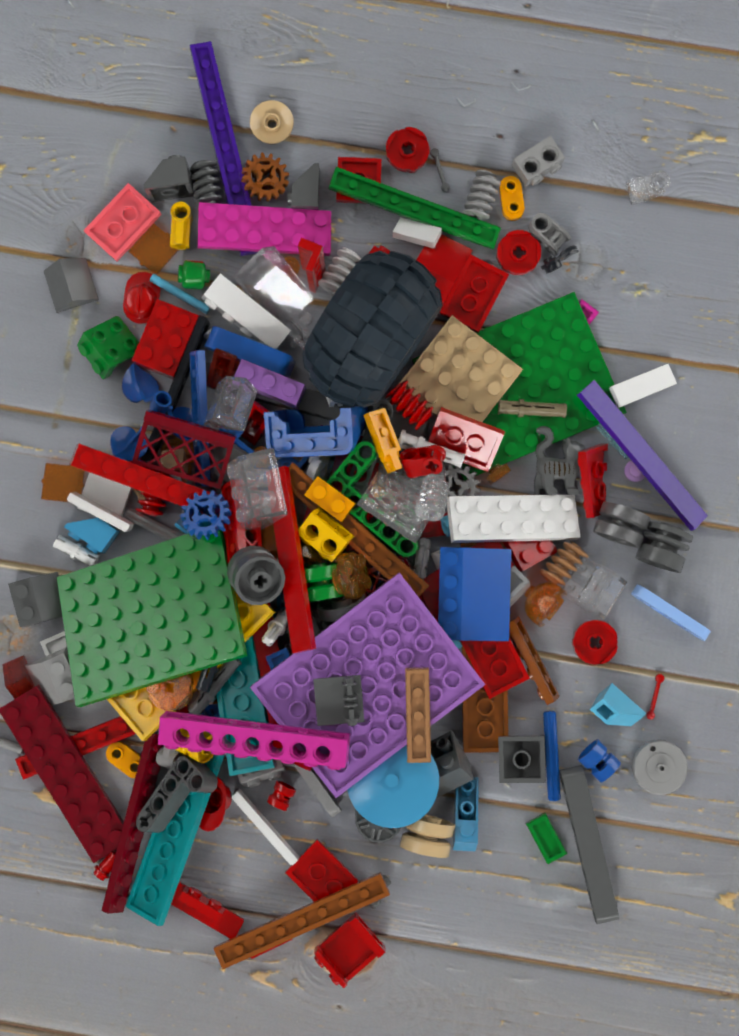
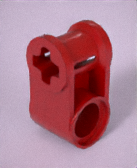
M439 445L408 448L400 454V460L409 478L439 474L443 468L442 461L446 457V451Z

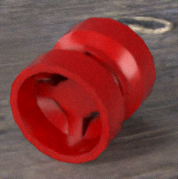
M277 780L274 785V792L269 795L267 802L280 810L287 811L290 805L289 800L291 797H294L296 789L287 783Z

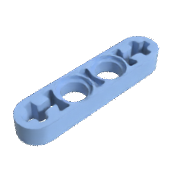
M637 584L632 591V596L700 640L705 641L711 632L709 629L648 589Z

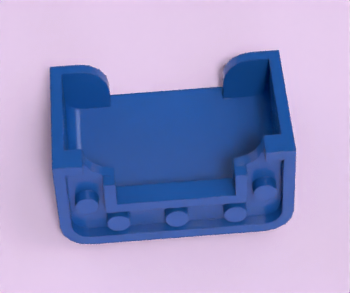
M368 407L340 408L339 417L330 420V425L305 426L304 415L302 412L294 409L264 412L267 451L271 456L277 458L349 454L354 450L366 426L363 415L368 413Z

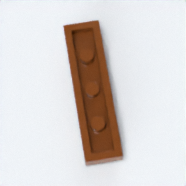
M518 616L510 620L509 637L511 640L514 639L517 645V653L520 659L525 661L528 667L527 673L538 687L539 697L549 705L555 702L560 695Z

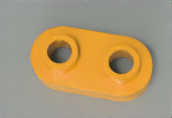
M507 176L501 180V186H499L503 216L507 220L516 221L522 217L525 209L522 186L518 178ZM507 184H513L514 189H508ZM511 205L517 206V210H516V211H512V210L510 209V206H511Z
M121 741L109 745L106 750L107 760L128 777L135 779L137 771H133L131 766L133 763L139 765L141 755ZM114 750L121 752L119 758L114 756Z

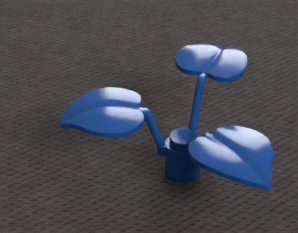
M135 363L127 369L122 381V391L128 400L133 403H138L142 400L145 403L151 402L150 410L163 414L168 412L170 416L192 422V409L188 407H177L172 415L173 407L170 406L172 398L169 393L159 391V385L153 376L140 369ZM127 426L119 427L113 431L110 437L113 456L125 461L133 460L142 426L137 433L134 429ZM174 433L176 437L182 440L179 434ZM184 436L186 441L192 439L190 437ZM145 439L143 441L142 446L147 444ZM148 447L140 451L139 458L144 456Z

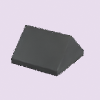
M86 258L58 259L44 270L56 313L99 300Z

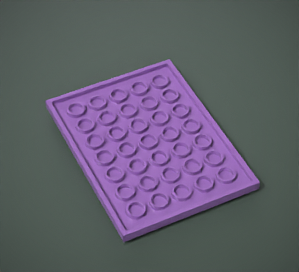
M399 572L316 635V649L291 654L253 683L250 688L279 725L350 734L348 762L345 768L331 770L324 765L312 767L335 798H337L407 745L405 668L429 667L430 726L482 688L485 683ZM361 675L365 722H358L355 726H348V723L317 726L313 679ZM295 744L299 751H306V747L303 744ZM318 747L322 754L330 753L327 747Z

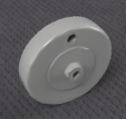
M659 739L648 741L641 745L633 756L632 773L634 779L641 788L651 794L667 795L673 793L681 787L686 779L688 772L686 757L680 748L671 742Z

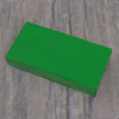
M545 812L525 823L547 864L567 854Z

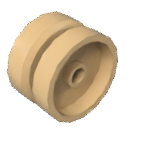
M425 814L417 822L405 826L412 832L402 834L400 847L425 856L449 857L451 844L445 839L453 837L454 823Z

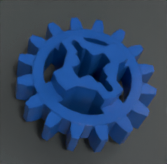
M203 490L201 496L194 493L193 500L186 499L189 505L182 506L184 513L180 517L184 521L182 525L185 530L187 529L189 535L195 534L199 540L204 535L209 540L211 534L218 537L217 531H226L223 525L230 524L228 516H231L232 512L229 509L230 505L222 494L217 496L215 491L212 490L210 495H208L206 490Z

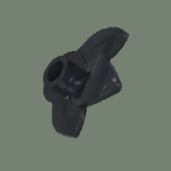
M572 245L566 248L558 257L553 255L543 260L544 265L541 266V269L545 270L546 274L562 267L561 261L579 252V250H575L578 249L577 246Z

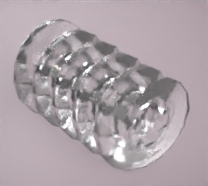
M431 473L422 480L415 515L422 520L439 521L445 514L450 488L442 477Z

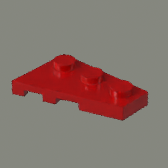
M600 443L578 452V465L581 472L580 484L583 489V507L586 518H595L601 515L599 513L603 502H606V485L603 482L604 471H607V463H604V451H608V443Z

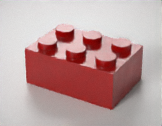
M157 299L132 361L137 366L174 379L199 315Z

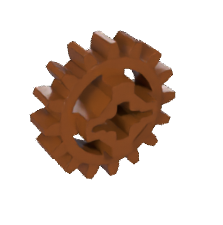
M261 152L259 158L254 154L251 161H246V167H243L241 172L244 175L241 182L247 183L244 190H251L250 197L256 194L258 195V201L265 197L266 201L269 202L271 196L277 200L279 194H284L286 190L284 187H287L289 181L286 180L289 177V173L284 172L286 164H279L281 158L273 160V154L270 153L267 158ZM270 173L269 176L261 182L262 177Z

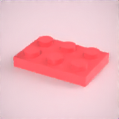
M128 183L83 231L118 262L162 214Z

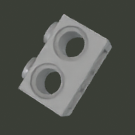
M549 136L515 157L511 166L525 187L530 184L535 186L549 172L552 175L562 168L565 157L553 138ZM549 154L554 160L546 161L543 155ZM532 166L535 172L529 173L524 167Z

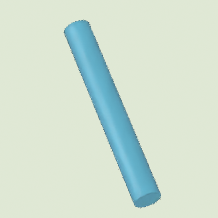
M152 274L150 277V282L206 315L211 308L205 303L156 274Z

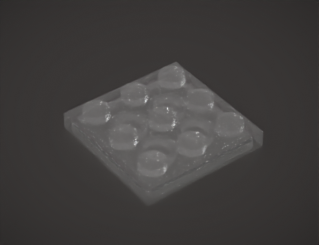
M382 463L357 505L381 520L385 525L402 534L403 537L416 543L439 500L396 471L387 473Z

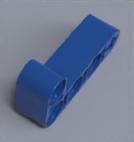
M217 326L212 327L204 346L212 352L241 362V359L288 378H290L296 364L294 358L287 353Z

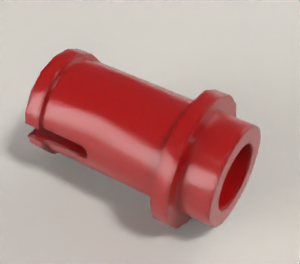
M110 852L99 866L96 865L94 867L93 873L100 880L104 881L105 878L108 879L110 877L109 874L112 871L116 852Z

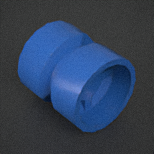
M598 739L590 743L577 759L586 769H592L591 774L600 783L611 777L621 765V762L612 753H607V748Z

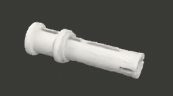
M403 429L398 439L400 448L403 449L436 445L425 441L426 438L423 436L417 437L408 434ZM442 447L446 451V457L443 461L461 468L465 454Z

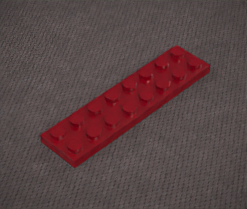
M38 684L1 707L0 714L92 862L95 863L117 849L124 821Z

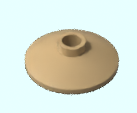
M275 100L264 101L257 105L251 113L250 127L252 133L258 140L264 143H280L292 132L294 125L293 115L290 109L282 102ZM274 122L276 123V126L274 128H270L268 126L269 123Z

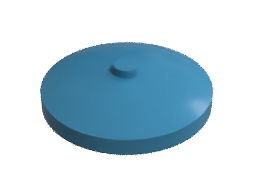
M405 745L347 789L355 809L369 822L386 828L405 827L420 820L433 806L439 790V771L432 754L431 762L407 763V745Z

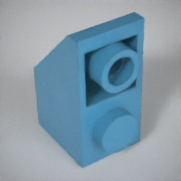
M100 518L71 522L64 526L69 530L68 535L78 542L82 539L88 543L86 547L95 554L98 552L106 553L120 533L118 529Z

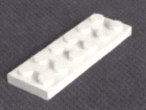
M575 495L449 496L446 499L451 543L577 540L581 537Z

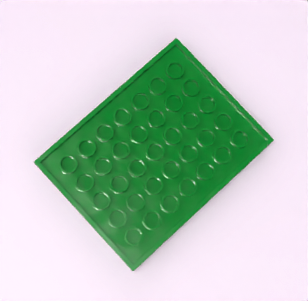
M575 292L479 331V333L476 332L477 335L523 369L500 400L519 401V399H524V402L566 403L567 405L565 418L531 415L518 417V415L498 414L497 403L483 421L485 424L505 431L489 471L535 452L537 445L545 439V435L536 432V429L540 426H546L552 430L554 434L552 444L600 425V422L577 396L593 380L596 381L616 405L609 390L615 384ZM420 356L412 359L413 365ZM624 406L618 408L623 415L627 413ZM462 463V469H465L467 466H470L465 463ZM470 466L469 470L470 473L477 472L476 476L486 472ZM460 473L463 480H468L465 475Z
M217 531L218 537L211 534L209 540L204 535L199 540L195 534L191 536L188 533L57 577L74 699L77 707L90 705L247 656L235 590L229 583L227 576L228 562L223 531Z

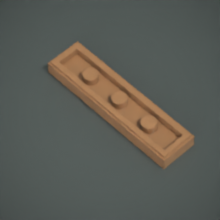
M429 667L405 668L407 763L431 762Z

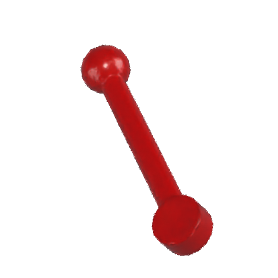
M662 674L655 676L656 686L650 710L646 714L649 720L655 718L654 709L660 685L665 680Z

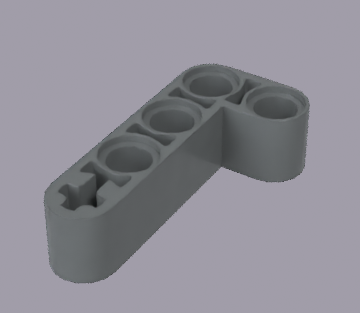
M178 757L139 813L136 820L138 830L141 832H162L190 791L212 793L216 789L218 783L216 775L205 763H199L190 757Z

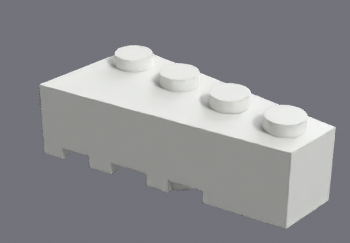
M221 273L201 297L208 307L220 312L230 324L234 323L240 327L239 331L248 338L253 337L259 343L277 349L291 331Z

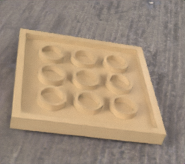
M452 315L400 383L407 380L406 389L414 387L412 395L420 393L419 402L427 400L425 408L433 406L432 413L437 417L441 407L483 422L523 369Z

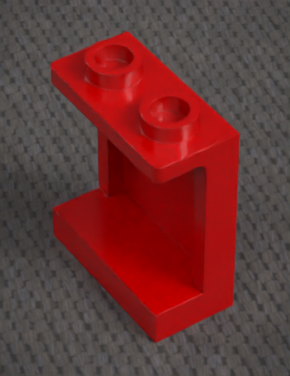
M355 912L315 947L314 959L321 968L326 967L330 972L329 977L335 985L338 986L340 984L342 988H345L349 980L376 957L380 958L386 953V949L379 938Z

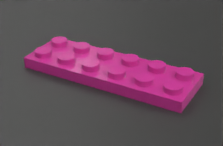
M199 202L197 248L299 254L298 244L302 237L323 246L324 256H330L331 211Z

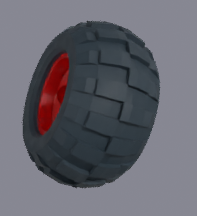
M377 251L365 255L351 270L318 319L302 353L304 368L310 373L309 380L321 394L334 402L349 407L359 405L364 408L377 404L383 398L411 358L442 307L441 290L435 286L437 280L423 264L409 255L396 251H390L389 254Z

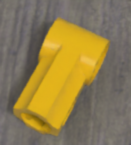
M180 201L174 203L170 210L172 216L170 247L177 250H185L190 248L193 217L189 205ZM180 212L187 213L183 218L177 217Z

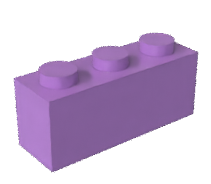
M241 359L233 378L235 385L295 409H298L306 390L303 383Z

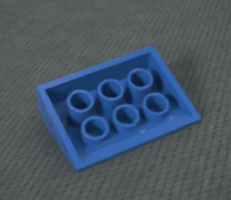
M440 547L438 623L451 640L509 641L512 549Z

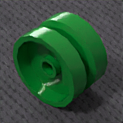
M324 562L304 567L306 583H309L307 585L309 602L347 595L345 582L330 581V579L339 578L344 574L342 562L328 564Z

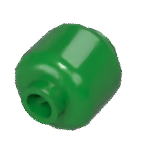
M185 260L178 267V282L185 289L201 290L204 288L205 283L210 281V270L206 269L203 261Z

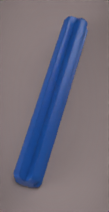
M545 711L543 718L549 801H559L561 794L556 712Z

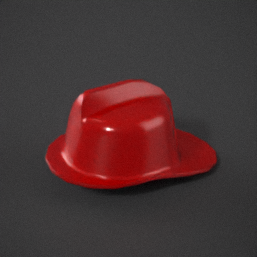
M138 272L132 275L125 287L124 313L128 319L138 324L148 322L156 300L160 298V287L149 281L152 276L151 273Z
M217 777V787L209 797L199 825L202 830L207 832L214 831L220 826L224 819L225 811L232 802V793L229 787L219 777Z

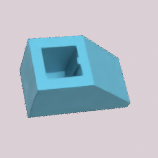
M613 683L598 694L590 708L607 725L632 726L646 714L645 711Z

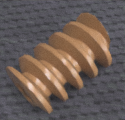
M571 540V543H563L565 550L560 548L557 550L560 557L555 555L551 557L554 564L549 562L545 564L548 571L540 570V574L557 589H559L557 584L566 585L563 577L571 579L569 570L577 571L575 563L583 564L580 557H589L580 546Z

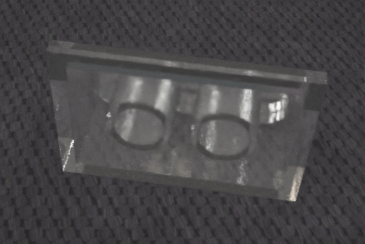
M274 448L238 456L227 464V474L230 478L231 494L234 499L236 519L240 530L265 529L288 514Z

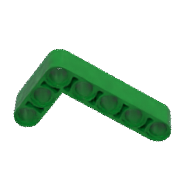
M366 441L360 442L327 483L333 486L335 482L339 481L343 486L341 491L343 495L349 499L353 496H358L360 505L356 509L352 508L350 513L397 553L404 557L413 556L418 551V541L353 487L378 456L375 445ZM365 446H370L372 454L369 458L364 459L361 456V450ZM350 464L357 466V473L354 476H349L346 472ZM372 510L378 514V519L373 524L367 520V514ZM388 525L394 526L396 534L392 538H388L384 534V529ZM405 540H410L414 545L410 553L402 550V543Z

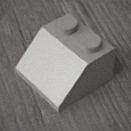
M67 647L25 665L34 686L39 684L51 705L63 703L74 698Z

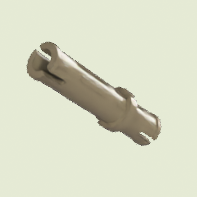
M519 399V401H498V414L518 415V417L531 415L565 418L567 412L566 403L524 402V399Z

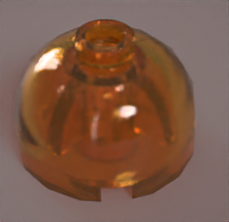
M552 582L539 583L536 587L533 585L529 587L524 595L527 598L524 603V610L528 618L538 627H543L545 624L542 621L545 618L549 621L563 604L564 600L561 597L562 595L567 596V591Z

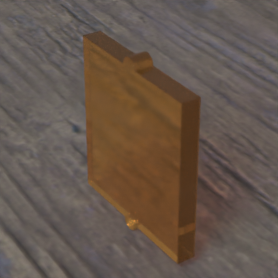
M153 223L128 252L140 262L141 266H145L153 274L157 275L179 250L170 247V234L168 232L165 233Z
M46 463L44 479L41 480L43 483L41 499L68 502L67 498L71 492H77L82 495V488L85 486L83 484L85 471L69 465Z

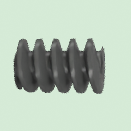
M200 160L193 163L190 167V173L193 174L191 181L194 183L192 188L195 191L194 199L196 200L195 207L197 209L199 202L216 203V201L222 199L221 195L215 194L221 191L219 186H214V184L219 183V178L213 177L218 174V170L211 169V167L217 165L215 160Z

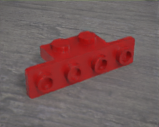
M181 882L178 883L171 905L230 939L236 937L244 923L242 917L223 907L219 901L205 897L200 890L188 887Z

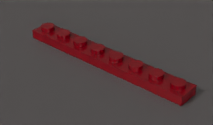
M154 732L144 741L101 910L107 914L123 913L127 902L135 864L144 832L138 830L136 820L155 791L161 768L156 762L157 752L164 746L158 745L159 732Z

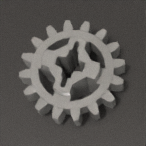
M449 464V470L443 467L442 475H435L439 481L432 483V486L437 487L433 495H439L440 498L436 502L440 503L443 501L444 509L447 508V497L445 496L447 494L450 496H465L464 494L469 488H471L469 496H476L475 493L481 492V489L476 487L481 480L474 479L477 472L470 473V466L462 469V466L461 468L458 466L455 468L454 465ZM458 473L465 475L469 480H463ZM449 475V482L443 487L444 479ZM455 482L457 485L461 484L462 488L459 490V493L457 492V490L452 489V486L455 485Z

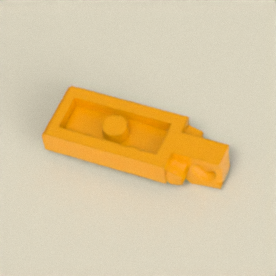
M386 408L364 414L363 416L378 456L387 473L401 469L402 465L399 460L401 448Z

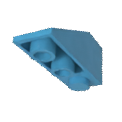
M473 777V780L455 788L453 850L476 851L478 845L479 777Z

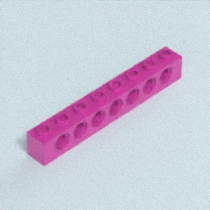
M165 711L160 716L158 745H165L167 749L188 748L190 752L211 751L214 755L229 753L234 754L237 758L252 756L257 757L261 761L276 759L281 760L284 764L300 762L308 767L324 765L331 770H340L345 768L348 762L350 734ZM180 729H186L189 732V737L183 736ZM203 732H209L212 735L213 739H206L203 735ZM226 735H233L236 742H229ZM249 738H256L259 741V745H252ZM272 741H280L283 748L274 747ZM295 744H303L306 747V751H299ZM325 746L329 749L330 753L322 754L318 747Z

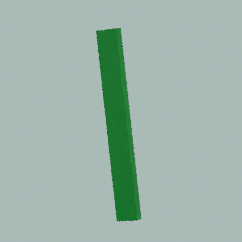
M335 167L328 188L334 192L410 220L442 228L443 232L492 250L495 248L501 227L339 167Z

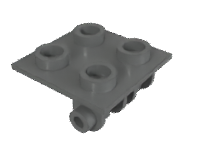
M361 675L313 679L317 726L347 723L348 726H355L358 722H365Z

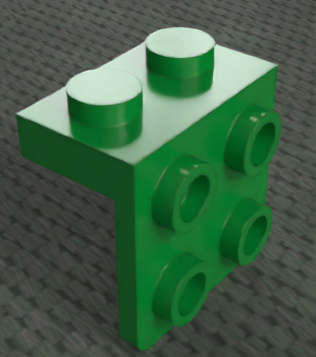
M115 316L83 332L77 346L79 352L92 365L94 372L99 374L104 380L110 377L117 365L134 356L139 341L119 316Z

